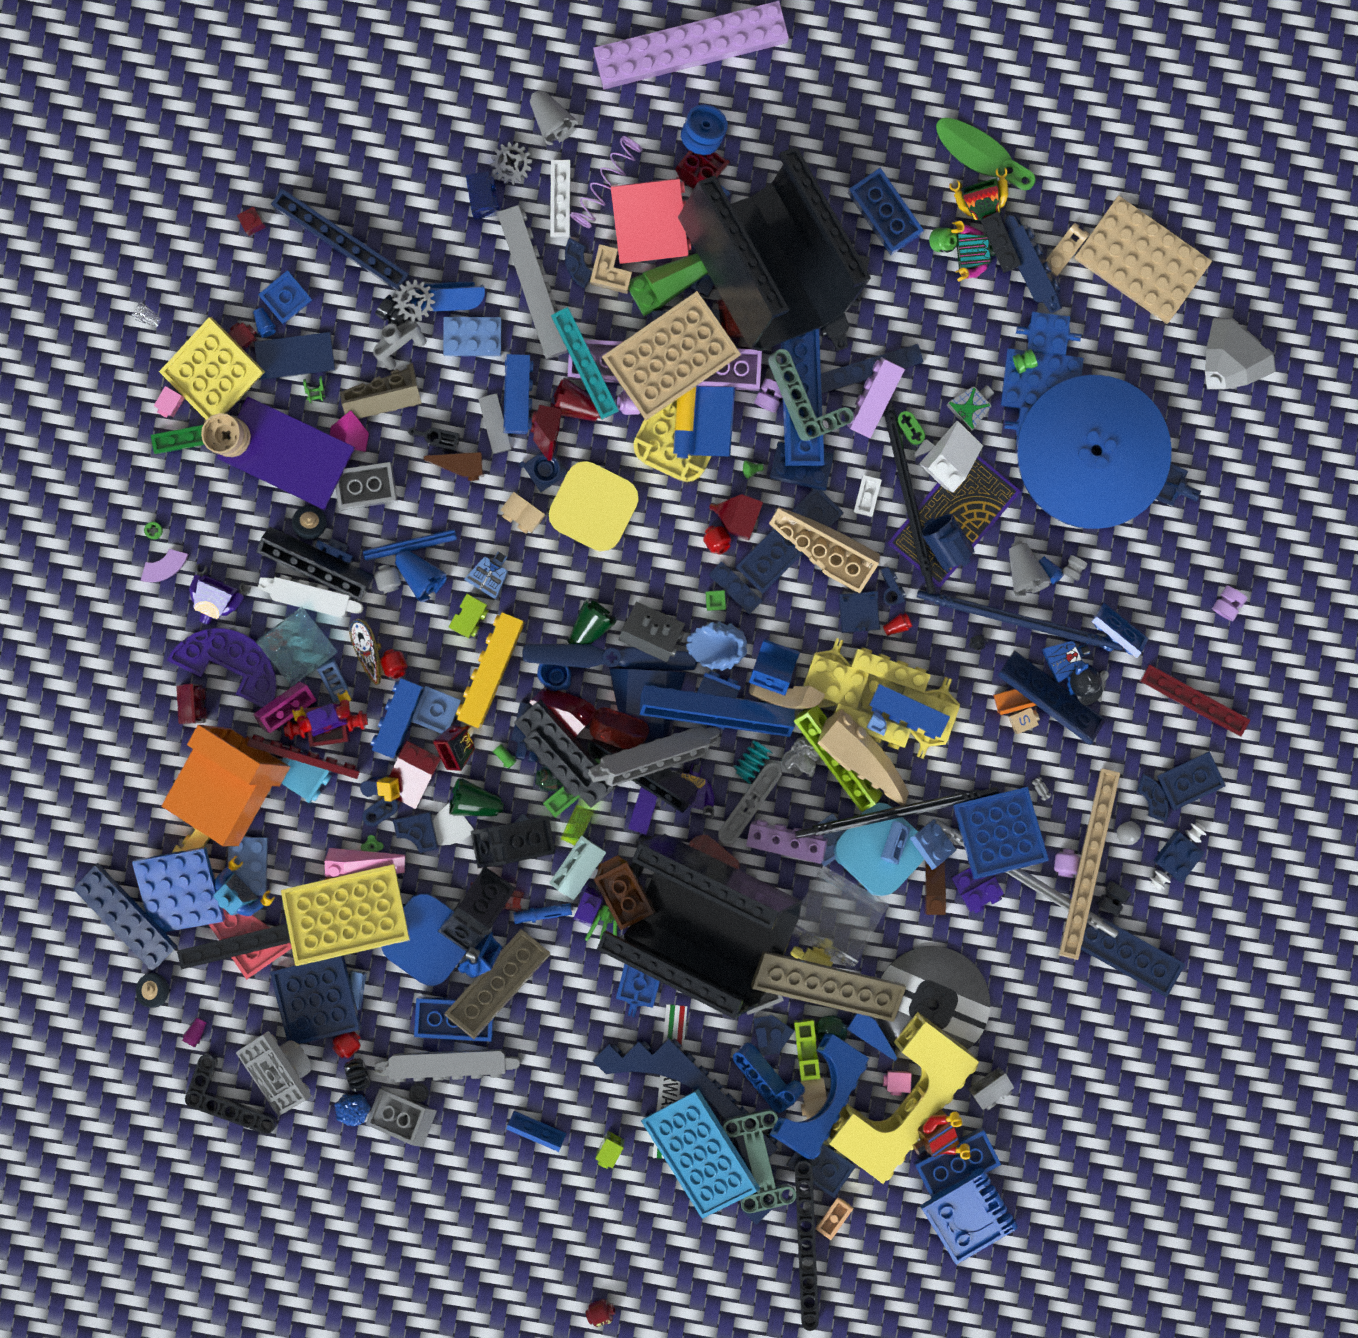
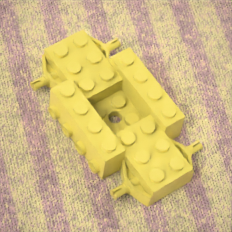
M836 638L833 649L830 651L814 653L803 686L809 685L825 694L821 703L818 704L819 708L836 706L833 715L842 709L858 725L863 727L875 742L881 743V740L886 741L889 747L899 750V747L905 748L911 734L920 743L917 757L921 756L922 759L925 757L927 748L946 744L960 708V704L948 690L952 679L944 677L942 686L939 689L925 691L931 676L926 673L927 670L915 667V669L910 668L908 663L899 660L897 663L890 660L891 657L879 654V656L874 655L871 650L861 647V650H856L850 665L840 654L844 641L840 640L839 642L838 638ZM877 685H883L950 716L941 738L935 737V739H931L924 735L925 731L919 728L917 731L906 727L908 723L901 720L900 723L894 722L889 719L890 715L884 712L882 717L887 724L884 736L866 728L874 713L871 711L872 707L869 706V703Z

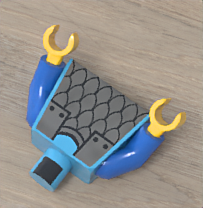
M237 856L229 861V867H225L216 877L215 889L217 891L213 896L218 901V905L224 908L230 915L251 916L262 909L263 905H271L275 897L268 899L267 896L271 891H266L259 901V898L235 872H232L239 869L243 864L242 861L239 865H236L234 860Z

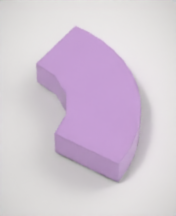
M169 549L166 556L160 561L145 563L141 581L160 582L170 578L184 566L189 554Z

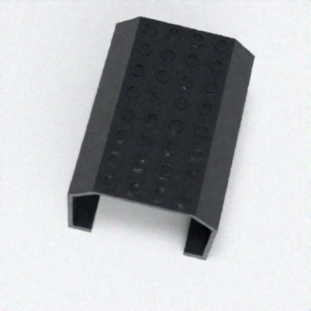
M797 146L780 152L779 158L783 163L781 169L772 183L755 195L731 204L716 176H712L698 181L678 216L680 223L746 343L752 350L762 351L826 326L847 312L871 279Z
M667 834L639 843L632 861L654 872L646 895L653 902L655 913L630 925L625 934L619 937L604 931L597 950L733 1019L758 1006L766 992L752 989L751 983L762 952L767 951L784 955L800 917L802 900Z

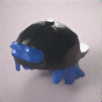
M1083 662L1074 669L1071 676H1068L1067 686L1069 694L1076 695L1081 704L1085 706L1090 705L1102 695L1101 677L1092 665H1089V663Z

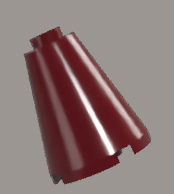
M567 378L561 379L553 396L555 397L554 403H551L550 407L562 409L561 416L596 421L598 418L601 419L590 395Z

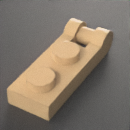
M1076 223L1072 225L1045 260L1050 263L1052 267L1051 273L1056 277L1090 235L1087 231L1084 232L1078 228L1079 225ZM1073 233L1079 237L1077 242L1070 238Z

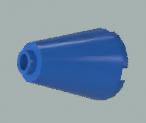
M409 550L400 551L395 557V565L420 602L429 600L431 598L429 595L432 592L436 594L447 580L445 577L447 574Z

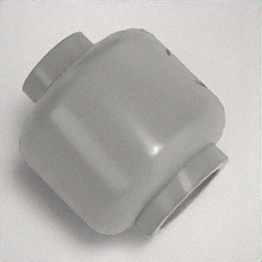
M389 564L378 567L379 571L374 574L378 590L384 591V594L398 590V586L402 583L398 569L390 567Z

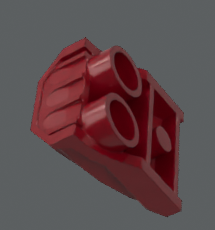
M689 150L675 170L680 180L684 181L694 190L698 181L712 176L717 178L729 165L730 161L728 159L725 160L716 152L709 155H700Z

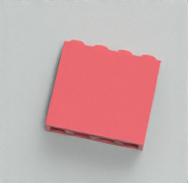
M679 177L660 181L611 185L620 264L688 256V251L691 250V241L686 239V232L678 219L680 212L686 204V201H682L681 194L685 193L684 181L680 182Z

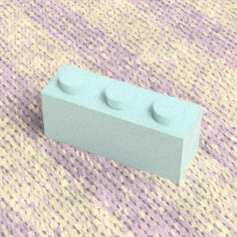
M581 836L550 881V884L574 900L581 892L587 880L592 876L593 871L602 861L606 852L598 845Z

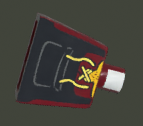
M451 726L433 740L446 770L462 771L475 750L471 739L474 730L471 726Z

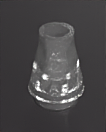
M138 303L132 314L136 321L156 328L162 319L147 305Z

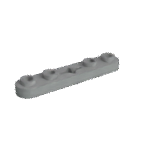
M769 763L762 769L720 828L718 837L722 843L730 845L742 833L780 779L782 770L778 764ZM754 795H757L753 802L755 807H750L746 812H743L747 805L745 800H751Z

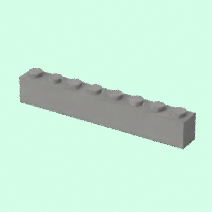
M519 205L499 211L497 214L545 358L547 360L568 353L551 318V315L558 311L555 300H550L548 293L552 291L549 282H544L542 275L546 273L543 264H538L536 257L540 255L537 246H532L530 240L533 238L530 227L526 228L524 221L527 220L524 209L520 210Z

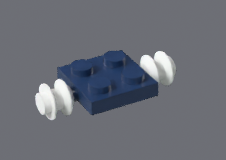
M1197 822L1195 825L1191 823L1192 829L1190 831L1185 830L1187 838L1177 830L1173 833L1153 860L1163 870H1155V878L1150 877L1152 880L1150 884L1158 890L1161 888L1165 890V882H1171L1168 877L1169 875L1178 882L1183 883L1205 854L1193 844L1194 842H1201V835H1207L1204 832L1206 829Z

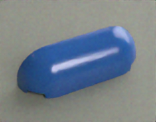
M475 282L426 283L423 286L424 288L429 286L430 290L428 293H434V296L430 297L431 300L435 301L434 304H430L433 311L470 310L477 307L483 301L485 295L484 285L475 286ZM415 289L416 293L424 294L420 289ZM412 295L410 302L416 306V302L422 298H414ZM423 301L421 305L422 310L425 308L426 301Z

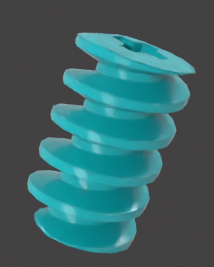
M752 741L755 748H747L750 754H742L745 760H738L741 766H733L736 771L735 773L749 784H751V781L748 777L755 778L756 776L753 771L760 772L757 765L764 766L765 763L762 759L769 760L767 752L772 753L757 741Z

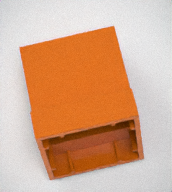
M197 725L187 743L193 750L161 807L220 845L239 846L271 787H280L291 766L269 752L247 746L245 744L246 738L231 728Z

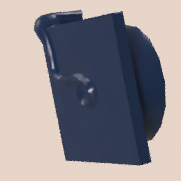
M541 452L526 463L524 461L519 463V467L526 470L540 493L563 479L567 474L555 453L553 454L552 461H548Z

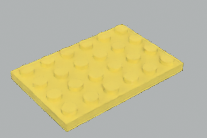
M394 864L281 890L296 966L410 940Z

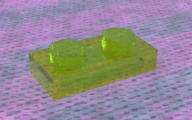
M576 804L560 839L575 846L580 837L584 835L594 812Z

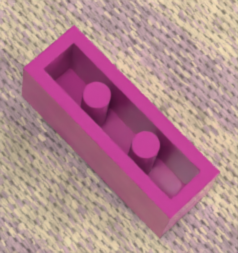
M299 681L255 712L253 716L262 730L270 734L294 717L293 709L294 711L300 710V707L305 709L317 700L308 686Z

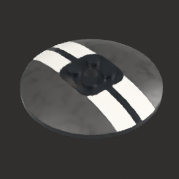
M925 946L912 949L896 958L880 978L906 986L894 1022L877 1018L884 1036L899 1051L900 1049L894 1041L917 1012L966 1049L975 1044L986 1027L990 1013V996L986 981L974 963L952 949L940 946ZM932 999L937 1000L939 1003L938 1008L935 1010L928 1008V1002Z

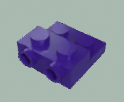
M969 867L951 877L969 912L974 911L978 913L985 909L984 905L988 902L994 904L1002 900L1001 895L1004 893L994 875L974 880L971 868Z

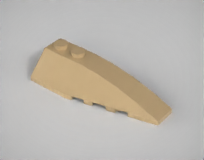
M778 507L769 522L785 539L790 540L795 545V548L809 557L813 564L819 566L825 575L858 593H861L879 564V553L830 527L797 513Z
M842 709L826 719L817 743L846 770L855 771L857 777L862 780L866 778L871 782L872 787L875 789L881 788L887 797L901 806L905 805L909 792L900 774L882 748L866 730L858 725Z

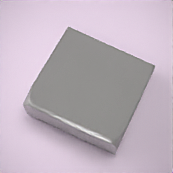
M927 439L924 440L914 453V457L917 458L929 453L935 445Z

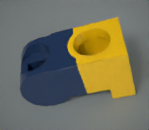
M374 776L360 785V790L366 797L373 795L384 796L385 801L389 802L400 797L398 778Z

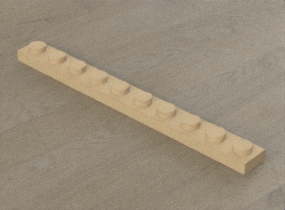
M1100 769L1059 950L1060 956L1079 959L1120 777L1119 772Z

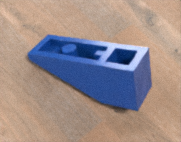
M855 1013L846 1029L896 1061L897 1056L873 1017Z

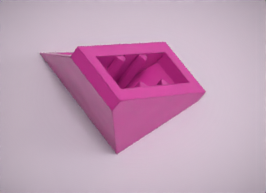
M350 410L331 426L330 436L354 446V450L366 452L369 433Z

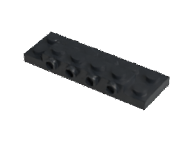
M541 699L514 722L526 736L523 741L527 750L534 752L538 756L539 763L550 769L551 776L564 785V790L567 794L574 797L579 795L592 808L618 786L607 785L605 780L597 782L591 780L588 772L590 768L598 765L597 761Z

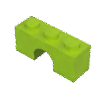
M814 1020L794 1021L800 1079L801 1081L820 1079Z

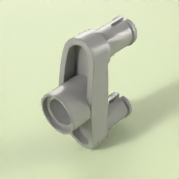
M407 321L398 327L395 324H388L382 329L381 334L383 338L374 347L373 354L388 370H392L397 365L391 356L392 353L411 339H413L418 347L424 346L427 339L415 321Z

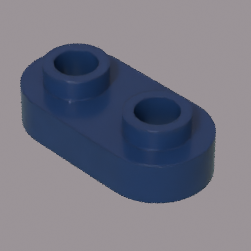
M384 798L363 812V822L371 827L380 824L398 811V802L396 799L392 802L385 801ZM387 803L392 804L391 810L386 809L385 806ZM371 813H374L376 815L375 820H371L369 818V815Z

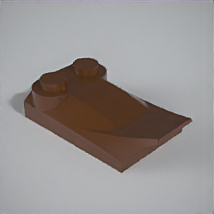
M617 855L599 864L594 881L620 930L655 913L653 902L647 897L628 861Z

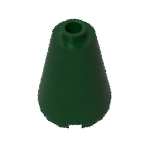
M587 598L583 602L567 642L569 644L592 645L615 625L617 619L615 616L611 618L609 616L610 611L593 600L589 603Z
M463 778L456 780L452 791L454 793L453 798L450 799L449 804L450 815L497 816L498 813H502L504 802H501L500 797Z

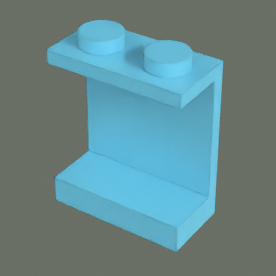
M285 757L281 760L291 766L281 784L306 799L308 803H311L312 800L316 801L321 794V791H319L323 784L326 786L332 777L330 775L331 771Z

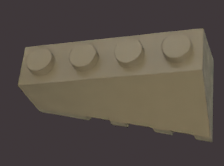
M413 363L406 365L407 369L402 371L398 369L391 371V375L382 379L380 376L376 377L370 384L365 385L361 383L340 392L345 415L351 410L357 419L422 404Z

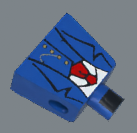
M1074 641L1041 649L1056 682H1060L1071 675L1074 669L1083 663L1082 657L1091 654L1086 643L1076 647Z

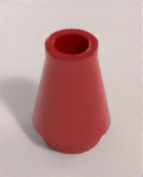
M900 613L884 625L883 628L886 635L889 636L908 631L913 625L907 613Z

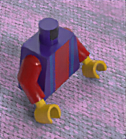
M345 690L343 694H336L340 705L331 703L308 712L306 716L303 707H300L298 711L293 709L294 719L297 721L300 729L303 732L311 731L312 736H316L347 724L346 718L350 715L349 702L351 701L348 691Z

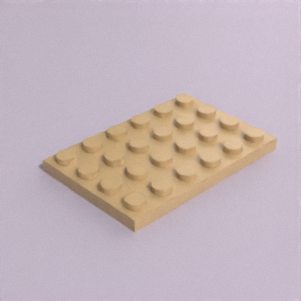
M1119 195L1074 257L1076 261L1166 324L1173 318L1212 262Z
M696 291L603 355L602 358L646 421L741 356V353L698 291Z

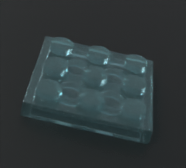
M303 607L299 608L256 641L291 686H294L338 652Z

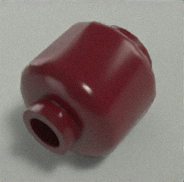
M605 1299L590 1303L585 1311L589 1324H593L595 1327L611 1323L613 1315L616 1314L614 1305L612 1303L609 1304Z

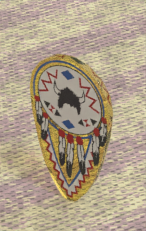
M355 619L349 626V635L353 648L369 679L375 685H378L381 682V666L378 650H381V644L376 643L370 626L364 620Z

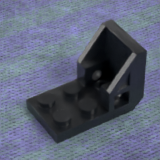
M549 816L470 831L477 868L499 866L556 853Z
M484 866L465 896L456 905L438 932L466 952H469L470 947L475 948L488 933L516 888Z

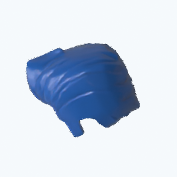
M539 664L537 670L538 679L548 690L565 691L570 687L572 674L568 666Z

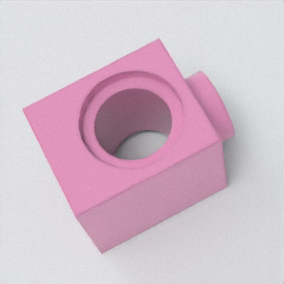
M165 386L154 406L158 408L157 413L166 418L168 415L174 418L185 398Z

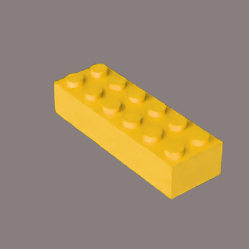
M505 613L496 616L493 623L495 630L493 634L489 633L485 642L488 644L486 651L482 650L479 656L480 666L478 669L475 668L472 673L471 679L473 682L471 687L467 686L463 697L466 699L464 704H460L457 709V720L476 728H482L524 627V621Z

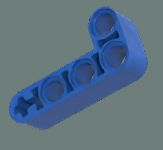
M744 1043L733 1054L735 1064L774 1111L783 1112L794 1105L805 1093V1087L797 1080L791 1081L786 1085L753 1044Z

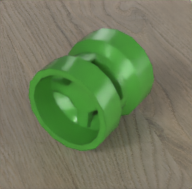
M1031 349L1026 350L1022 355L1017 354L1012 357L1019 374L1025 372L1027 368L1033 369L1038 366L1036 357Z

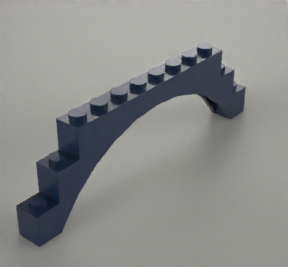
M668 1037L653 1053L651 1052L652 1047L646 1041L641 1042L638 1040L623 1056L621 1055L623 1051L615 1043L613 1045L608 1043L592 1060L605 1074L632 1071L654 1073L677 1080L695 1091L699 1089L703 1097L717 1109L725 1120L749 1113L743 1106L739 1108L735 1104L737 1100L730 1093L726 1095L721 1090L723 1086L716 1079L712 1081L708 1077L709 1072L702 1065L698 1067L694 1063L696 1059L689 1052L685 1054L680 1049L682 1045L675 1038L671 1040ZM750 1118L745 1121V1125L749 1128L753 1127L756 1121L753 1122ZM728 1123L731 1131L734 1132L737 1128L736 1124ZM763 1132L768 1157H770L778 1149L776 1145L778 1141L770 1133L766 1135ZM743 1135L737 1136L735 1138L742 1159L752 1174ZM767 1195L763 1197L764 1202H772ZM751 1198L746 1199L744 1205L748 1208L753 1207L755 1201ZM773 1208L754 1213L743 1212L757 1225Z

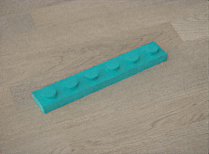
M567 307L552 314L551 318L601 420L619 412L569 308Z

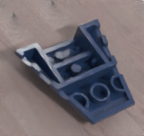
M610 669L623 740L637 747L640 744L653 742L658 738H665L671 719L639 715L640 695L644 685L681 690L686 673Z

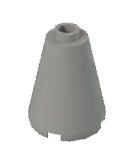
M536 91L531 95L530 105L547 145H554L553 141L556 140L559 143L564 141L576 130L574 127L575 124L578 125L576 119L548 93Z
M1022 541L1013 543L1009 549L1015 596H1026L1025 592H1032L1033 594L1048 587L1051 580L1028 544L1022 543Z

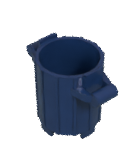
M945 514L935 519L932 517L924 523L925 527L921 534L946 572H950V568L962 564L964 567L971 562L969 557L972 553H975L974 548L953 514Z

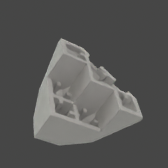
M1214 318L1206 348L1205 375L1207 389H1229L1248 385L1276 371L1274 353L1269 348L1263 347L1258 342L1259 340L1249 331L1246 332L1242 329L1235 319Z

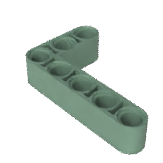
M779 349L769 356V366L800 439L809 441L853 421V412L847 407L816 418L790 353L785 349ZM777 355L781 356L782 364L777 361ZM784 373L789 375L790 381L785 380ZM792 391L796 392L797 399L792 397ZM799 409L804 411V417L800 416ZM840 413L845 416V421L840 419ZM823 420L828 422V428L824 427ZM806 427L812 430V435L806 432Z

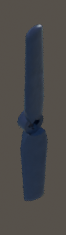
M525 644L522 650V657L526 663L592 668L604 664L609 667L619 665L635 670H695L698 663L692 655H689L688 651H676L675 656H670L668 662H665L635 647L622 650L615 648L603 650L590 644ZM610 652H613V655L616 656V659H613L612 663H610V660L606 659V656L610 655Z

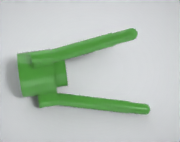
M603 905L602 910L599 909L597 917L585 938L586 941L589 940L600 918L601 921H604L600 939L603 932L606 931L608 923L612 924V921L613 934L617 936L618 924L608 906Z

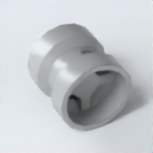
M1071 555L1068 559L1069 563L1064 567L1062 573L1079 581L1082 570L1088 564L1080 558Z

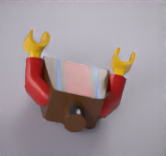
M940 1109L918 1128L920 1140L912 1145L917 1154H921L926 1150L932 1157L941 1154L956 1155V1153H960L962 1159H969L971 1157L968 1144L964 1143L957 1147L959 1141L955 1127L962 1125V1119L959 1117L958 1112H952L948 1116Z

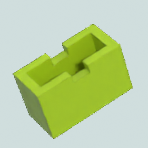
M466 594L460 605L462 611L460 615L455 614L449 628L468 639L471 636L475 637L480 628L477 626L481 619L484 620L489 612L487 610L488 605Z

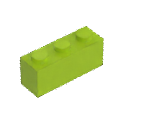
M607 1131L596 1153L595 1159L598 1160L597 1164L606 1169L608 1167L613 1169L624 1148L625 1140Z

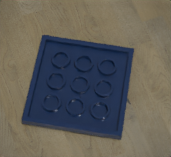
M344 955L270 972L287 1041L292 1040L297 1044H302L362 1029Z

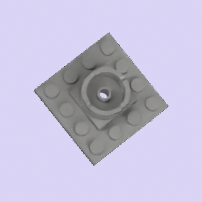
M268 1031L236 1052L277 1116L282 1115L312 1097L309 1087L301 1080L311 1071V1063L307 1054H304V1050L296 1042L290 1040L278 1046L276 1038Z

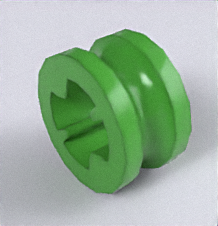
M149 522L144 528V533L148 538L155 540L161 537L163 529L160 524ZM153 525H155L158 532L151 536L152 533H149V529H152Z

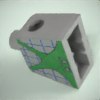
M988 385L980 391L973 386L951 400L946 406L971 432L991 408V404L987 400L994 392Z

